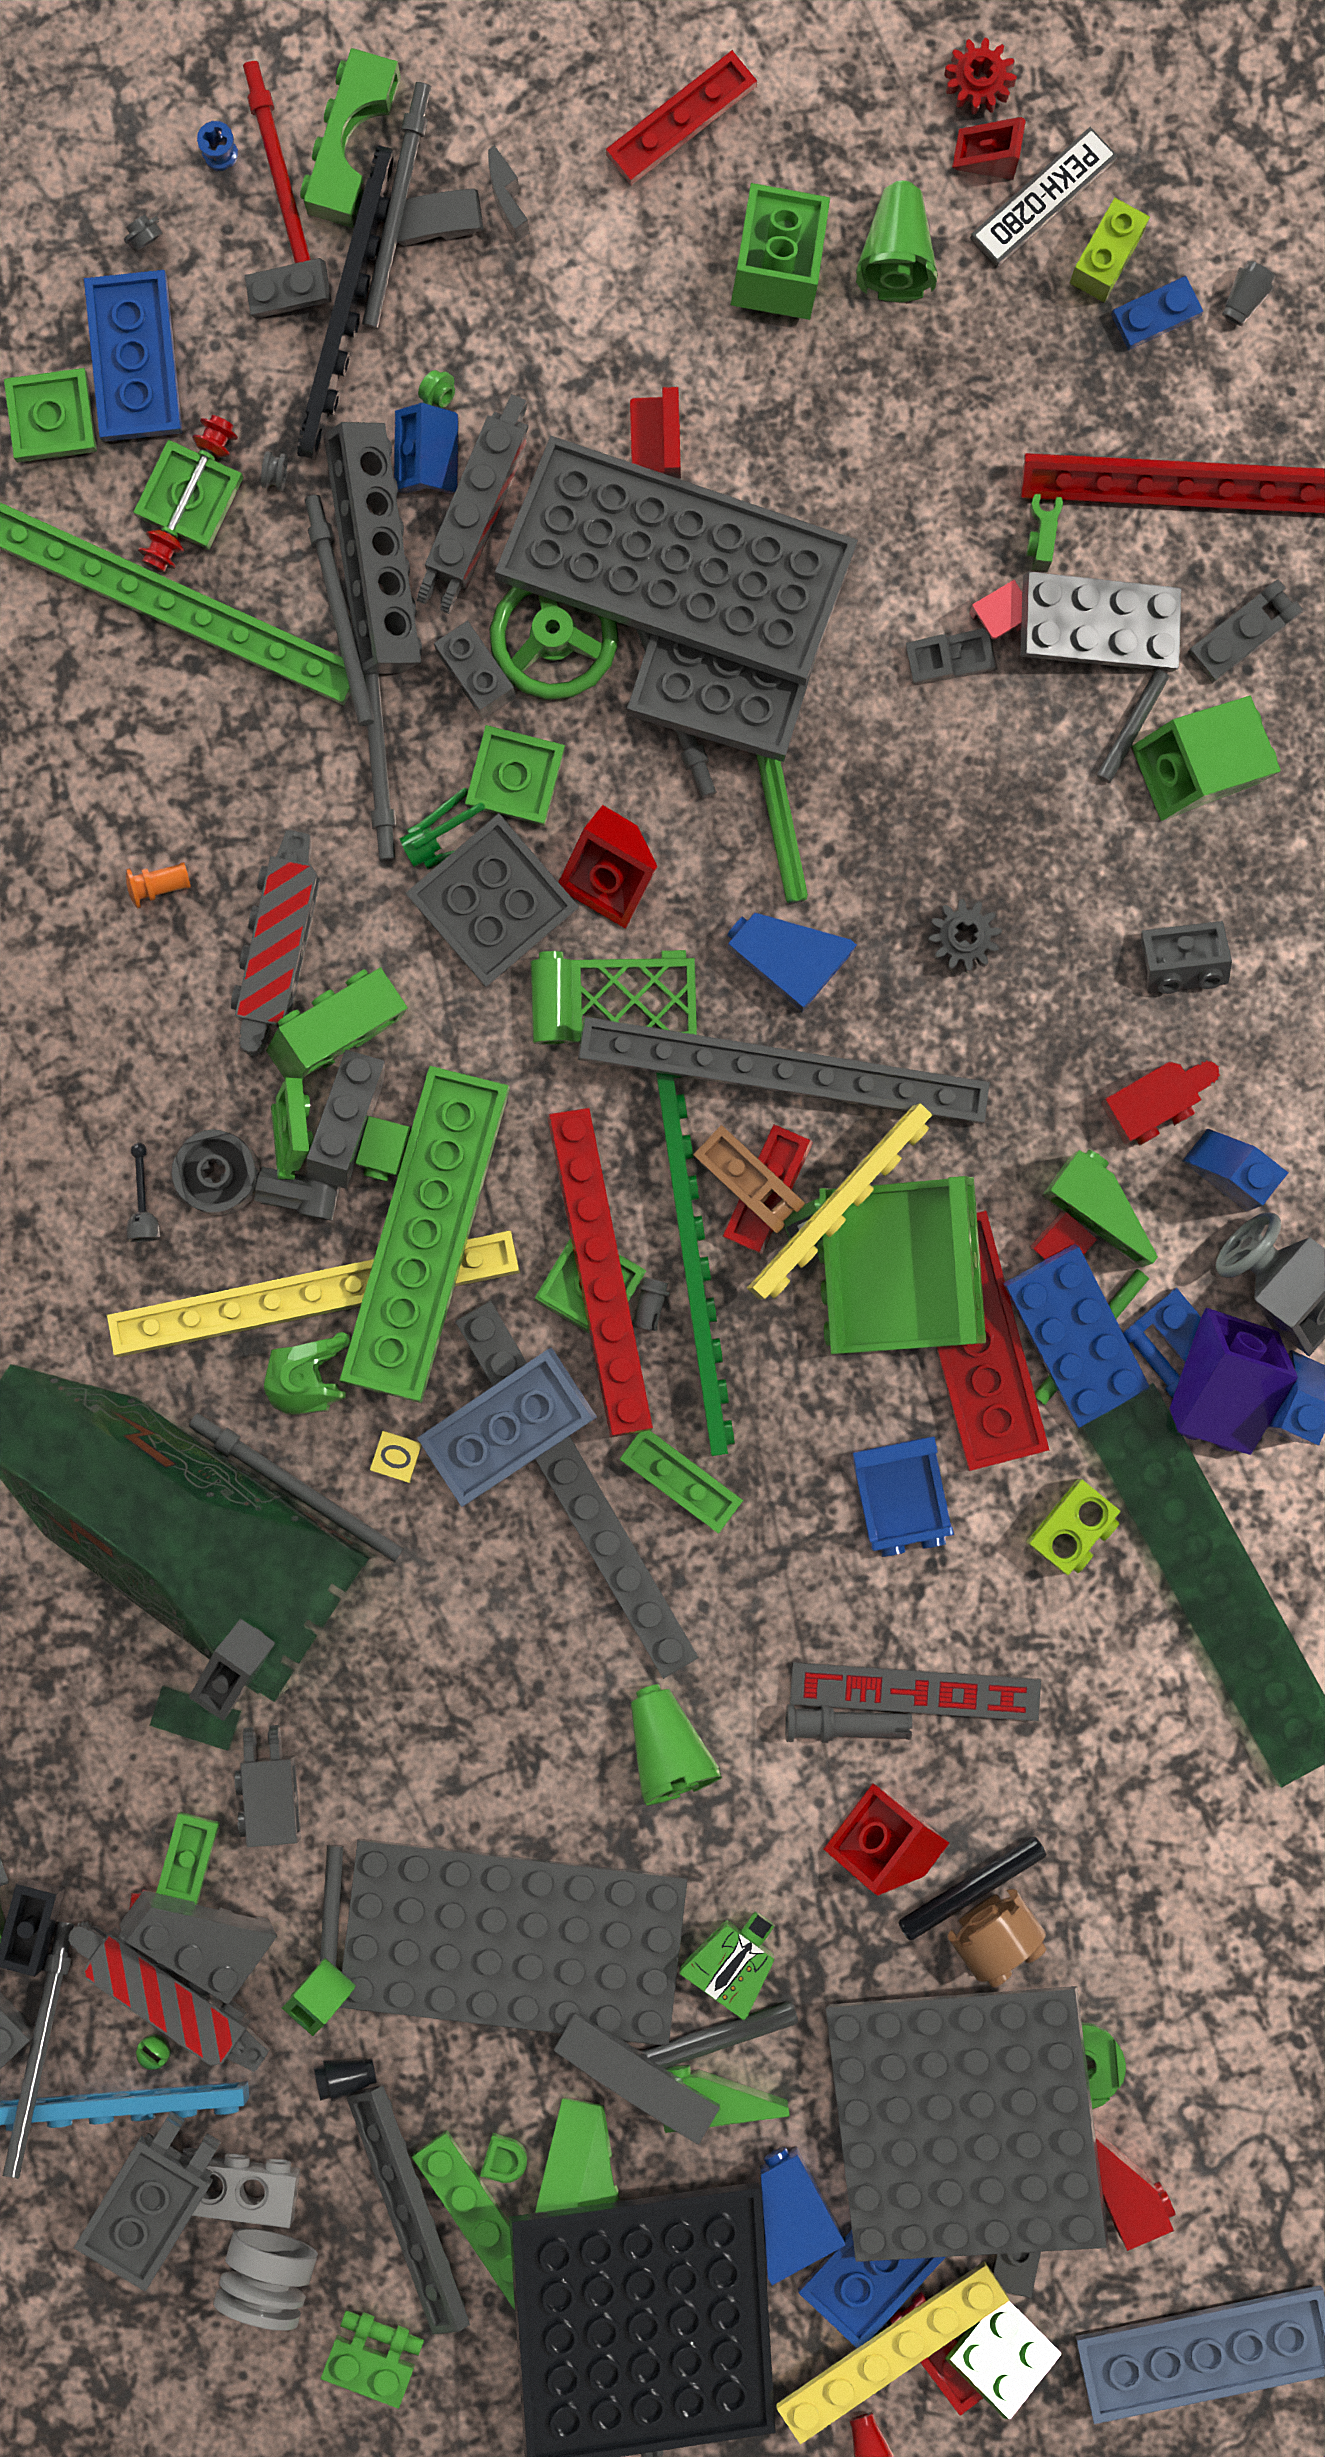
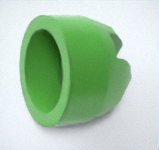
M158 2034L144 2037L136 2048V2058L139 2064L149 2070H156L164 2066L171 2054L169 2042L165 2037ZM145 2045L151 2052L161 2058L158 2063L142 2050Z

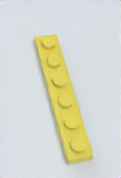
M921 1103L913 1105L751 1282L747 1289L758 1299H766L768 1295L773 1299L777 1297L789 1284L790 1279L786 1275L796 1264L801 1268L804 1267L818 1252V1249L814 1246L824 1234L831 1237L843 1225L846 1218L842 1214L852 1203L858 1207L872 1193L874 1188L870 1183L880 1172L886 1176L896 1167L902 1159L897 1153L906 1143L909 1142L913 1146L925 1135L929 1129L925 1123L932 1114Z
M984 2261L777 2403V2410L801 2445L1010 2301L1009 2297Z

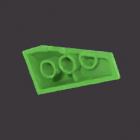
M566 2097L562 2098L535 2213L611 2203L619 2200L618 2187L614 2185L610 2164L612 2152L604 2105Z

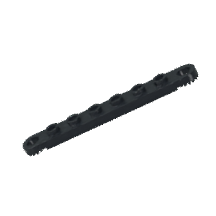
M378 145L374 153L372 163L375 164V167L371 166L370 178H367L307 403V416L302 423V431L300 430V435L303 438H298L297 456L302 458L316 459L328 415H335L340 397V392L335 390L339 376L345 377L348 370L350 352H346L349 337L355 338L358 332L360 314L356 313L359 299H366L369 291L371 276L366 273L369 261H376L381 240V237L377 236L380 221L385 222L390 200L387 194L396 157V151L392 148Z

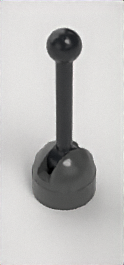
M138 1142L131 1147V1154L135 1158L138 1212L133 1214L127 1222V1241L150 1242L160 1239V1226L158 1219L146 1211L143 1157L147 1154V1148L143 1143Z

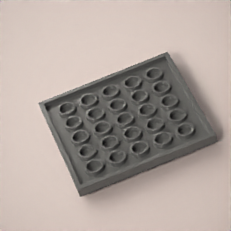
M1077 1986L829 2004L826 2007L856 2262L1107 2248L1109 2241Z

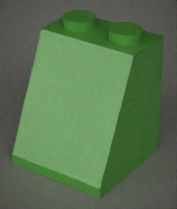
M1251 695L1175 718L1131 746L1161 821L1258 785L1281 771L1276 753L1271 747L1262 724L1261 715L1256 709Z

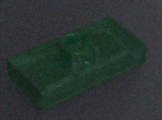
M167 1685L162 1686L149 1726L226 1751L230 1750L243 1710L233 1707L226 1719L222 1721L190 1699L189 1692Z

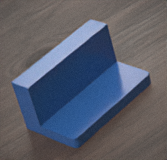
M425 403L396 410L394 478L397 481L398 492L407 494L430 488L449 494L454 493L457 489L458 414Z

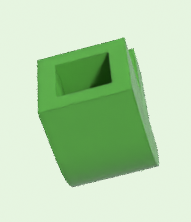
M324 1958L291 1994L290 1999L284 2004L282 2009L309 2034L314 2036L348 1998L356 1985L330 1961Z

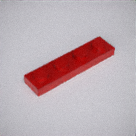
M731 50L606 148V156L632 186L757 88L756 78Z

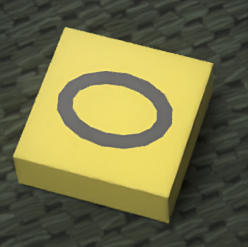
M382 1431L370 1470L410 1483L422 1445L420 1442Z

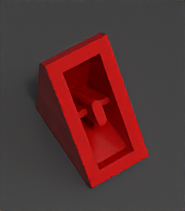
M1022 117L960 128L952 168L957 171L1014 180L1026 120Z

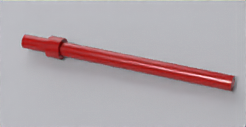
M249 61L243 64L250 91L247 100L251 114L257 118L295 263L309 261L311 258L272 115L275 107L271 92L265 89L259 62Z

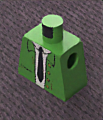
M756 1911L742 1930L730 1921L725 1920L681 1964L679 1974L745 2021L775 1959L774 1953L762 1945L775 1925Z

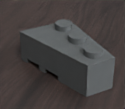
M145 1890L119 1924L125 1941L227 2005L277 1938V1934L267 1918L243 1916L224 1908H219L218 1910L195 1905L193 1901Z

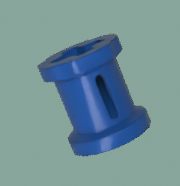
M211 121L204 124L197 134V142L208 167L215 171H224L228 167L235 165L238 159V148L234 144L231 129L221 121Z

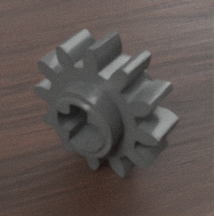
M962 898L959 900L957 911L955 912L948 905H944L941 911L946 919L943 921L939 918H933L930 923L934 929L939 930V934L931 935L928 938V943L940 944L941 946L934 958L937 960L947 955L950 958L948 962V970L950 971L955 968L958 962H963L964 971L970 973L973 967V960H977L979 965L985 967L988 964V958L984 952L987 951L994 954L999 950V946L991 942L990 939L998 937L1002 933V929L997 927L990 928L989 924L993 921L996 914L990 912L982 916L979 913L982 909V902L980 901L973 906L972 910L966 909V902ZM960 927L963 931L971 929L974 933L970 939L973 944H969L966 940L959 943L956 940L959 933L957 928Z

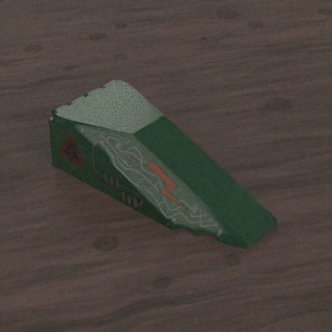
M10 1364L0 1379V1479L42 1534L209 1660L240 1618L252 1627L259 1629L265 1636L274 1641L275 1645L248 1688L257 1694H263L273 1702L286 1695L290 1689L286 1683L295 1670L282 1662L284 1656H287L298 1664L301 1662L318 1636L316 1632L305 1626V1624L310 1620L323 1628L342 1600L339 1596L328 1590L333 1584L342 1591L347 1592L361 1569L373 1563L377 1556L137 1397L64 1379L14 1364Z

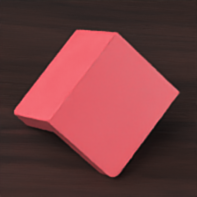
M1012 580L972 604L969 614L973 620L980 619L989 636L994 640L1014 628L1018 632L1021 630L1022 591L1016 581Z

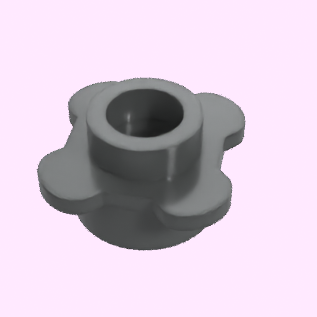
M144 214L126 227L129 234L124 238L125 243L131 242L136 251L152 243L163 234L157 225L159 218L155 216L149 220L147 215Z

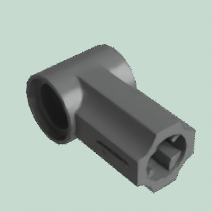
M261 1167L255 1187L254 1201L280 1208L297 1210L298 1214L333 1221L340 1187L308 1178L307 1173L305 1175L295 1174L294 1180L278 1179L276 1169Z

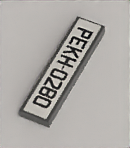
M1089 127L971 234L970 239L998 268L1116 161L1117 155Z

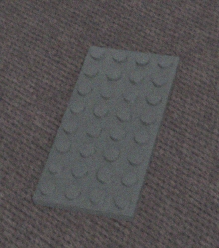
M550 435L495 570V580L805 686L856 550L858 540Z
M358 1839L342 1973L356 1987L339 2008L561 2034L565 2031L574 2013H577L622 2041L655 2045L669 2044L688 1877Z

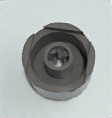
M215 1129L204 1130L190 1136L179 1149L172 1164V1180L179 1196L190 1206L211 1215H228L241 1210L254 1199L257 1178L261 1170L256 1154L243 1140L225 1131ZM215 1163L226 1169V1172L220 1175L221 1181L218 1183L216 1180L208 1178V1173L214 1171L213 1164Z

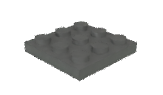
M499 813L405 893L485 987H488L579 909L576 902Z

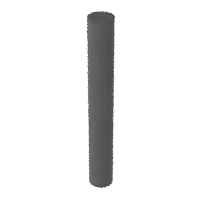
M1155 669L1096 775L1099 779L1107 783H1111L1170 678L1164 671Z
M327 1845L320 1962L326 1958L336 1967L344 1846Z

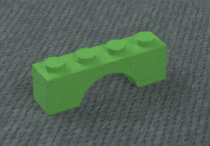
M354 48L350 49L347 61L341 60L336 74V85H339L336 98L328 100L324 113V123H327L324 136H318L313 147L312 160L316 161L312 175H305L301 186L300 198L304 199L308 215L351 228L355 227L365 185L362 175L355 171L345 158L346 145L352 132L361 123L376 116L390 114L401 78L398 61Z

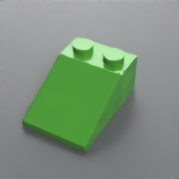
M751 183L731 306L810 320L819 280L830 197Z
M1090 1149L1086 1153L1078 1150L1072 1154L1045 1190L1042 1197L1059 1209L1067 1212L1076 1221L1139 1266L1145 1267L1153 1264L1158 1256L1115 1175L1106 1169L1109 1162Z

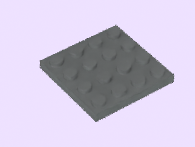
M651 634L627 707L626 716L784 762L815 660L807 682L803 686Z

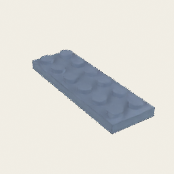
M1319 2285L1075 2336L1093 2423L1098 2424L1325 2377V2295L1323 2288Z

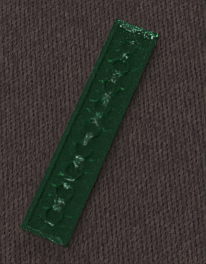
M1153 1382L1149 1384L1150 1387L1111 1411L1083 1425L1082 1428L1276 1783L1282 1788L1325 1764V1694L1183 1435L1177 1431L1173 1417Z

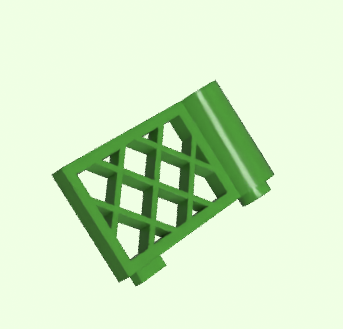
M686 950L661 951V959L594 960L564 959L563 952L545 951L539 953V959L531 961L534 1044L561 1045L580 1043L582 1016L592 1005L609 1021L619 1022L618 1020L635 1005L651 1020L646 1027L652 1028L655 1024L659 1029L669 1030L659 1019L675 1004L687 1015V1031L682 1033L697 1035L695 958H686ZM647 968L662 969L654 976ZM668 968H686V985L676 996L658 980ZM581 969H597L609 982L593 997L581 986ZM606 969L620 970L615 976H613ZM627 969H639L650 980L636 996H633L617 980ZM653 984L671 1000L656 1017L638 1000ZM612 985L630 1000L616 1017L597 1001ZM685 992L687 1007L679 1000ZM581 994L589 1001L583 1009Z

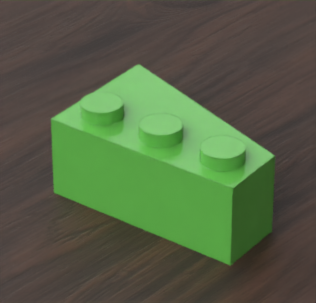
M381 967L370 974L366 969L356 973L345 982L348 987L336 994L330 989L312 1001L314 1007L302 1014L298 1009L294 1010L277 1022L279 1027L266 1052L284 1079L287 1077L302 1078L303 1080L305 1076L322 1066L324 1069H327L336 1063L334 1059L342 1055L345 1049L350 1050L355 1046L359 1048L402 1018L408 1007Z

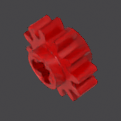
M988 38L983 39L980 48H975L974 43L968 39L965 45V54L954 49L951 54V62L953 64L946 65L944 76L950 79L947 83L946 93H959L956 107L960 108L968 101L972 103L971 112L975 115L979 110L980 104H985L986 109L992 113L995 109L996 98L1001 102L1007 103L1010 95L1008 88L1015 86L1017 78L1016 75L1009 73L1014 67V58L1002 60L1004 45L1001 44L992 51L989 49ZM982 73L987 75V78L984 76L979 79L974 78V76L979 77Z

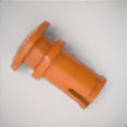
M184 862L151 872L147 868L142 869V874L135 876L132 875L130 868L126 869L128 893L137 909L141 908L139 901L141 899L149 898L150 901H154L157 895L191 888Z

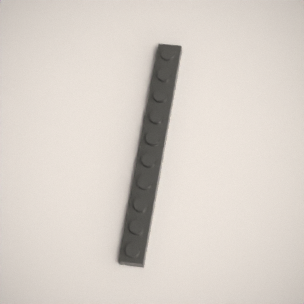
M589 1017L583 1019L577 1059L907 1112L913 1105L921 1103L932 1114V1117L976 1124L985 1122L990 1082Z
M492 1301L455 1321L492 1386L527 1364L526 1359ZM570 1436L537 1457L535 1460L662 1678L668 1677L698 1659V1654Z

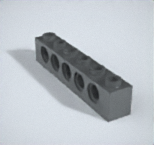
M341 422L323 436L352 628L363 674L404 673L421 663L422 643L417 636L415 624L416 604L410 591L408 578L410 564L407 557H405L403 545L404 525L398 512L396 499L398 485L393 477L391 466V442L387 438L385 423ZM361 465L364 466V468L366 469L367 473H365V472L363 471ZM367 504L371 507L373 513L369 511ZM373 544L378 548L379 553L376 552ZM378 583L383 586L385 593L382 592ZM385 623L389 626L391 633L387 631Z

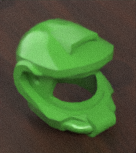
M340 1332L333 1338L293 1347L272 1349L264 1381V1392L273 1408L288 1416L329 1411L330 1404L345 1399L346 1391H339L338 1384L323 1383L319 1366L347 1349L351 1342L350 1335Z

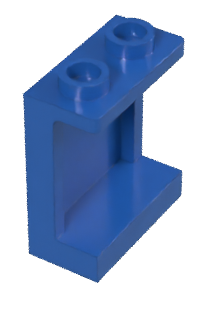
M934 1436L851 1453L870 1548L872 1551L880 1550L882 1557L905 1553V1545L921 1542L922 1549L947 1544L945 1537L954 1535L936 1455L938 1451Z

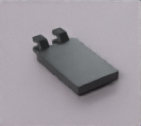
M172 2111L156 2137L149 2133L145 2138L140 2137L74 2246V2249L145 2292L213 2181L210 2176L213 2172L206 2167L221 2143L220 2140L207 2133L191 2159L172 2148L170 2145L185 2119Z

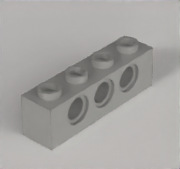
M186 2148L182 2154L191 2159L197 2148ZM236 2153L225 2154V2158L212 2157L206 2168L221 2179L223 2190L219 2192L207 2190L192 2216L290 2228L295 2216L301 2168L291 2167V2162L283 2159H267L266 2164L249 2162V2156ZM252 2179L259 2181L264 2187L265 2194L261 2197H251L244 2189V2182Z

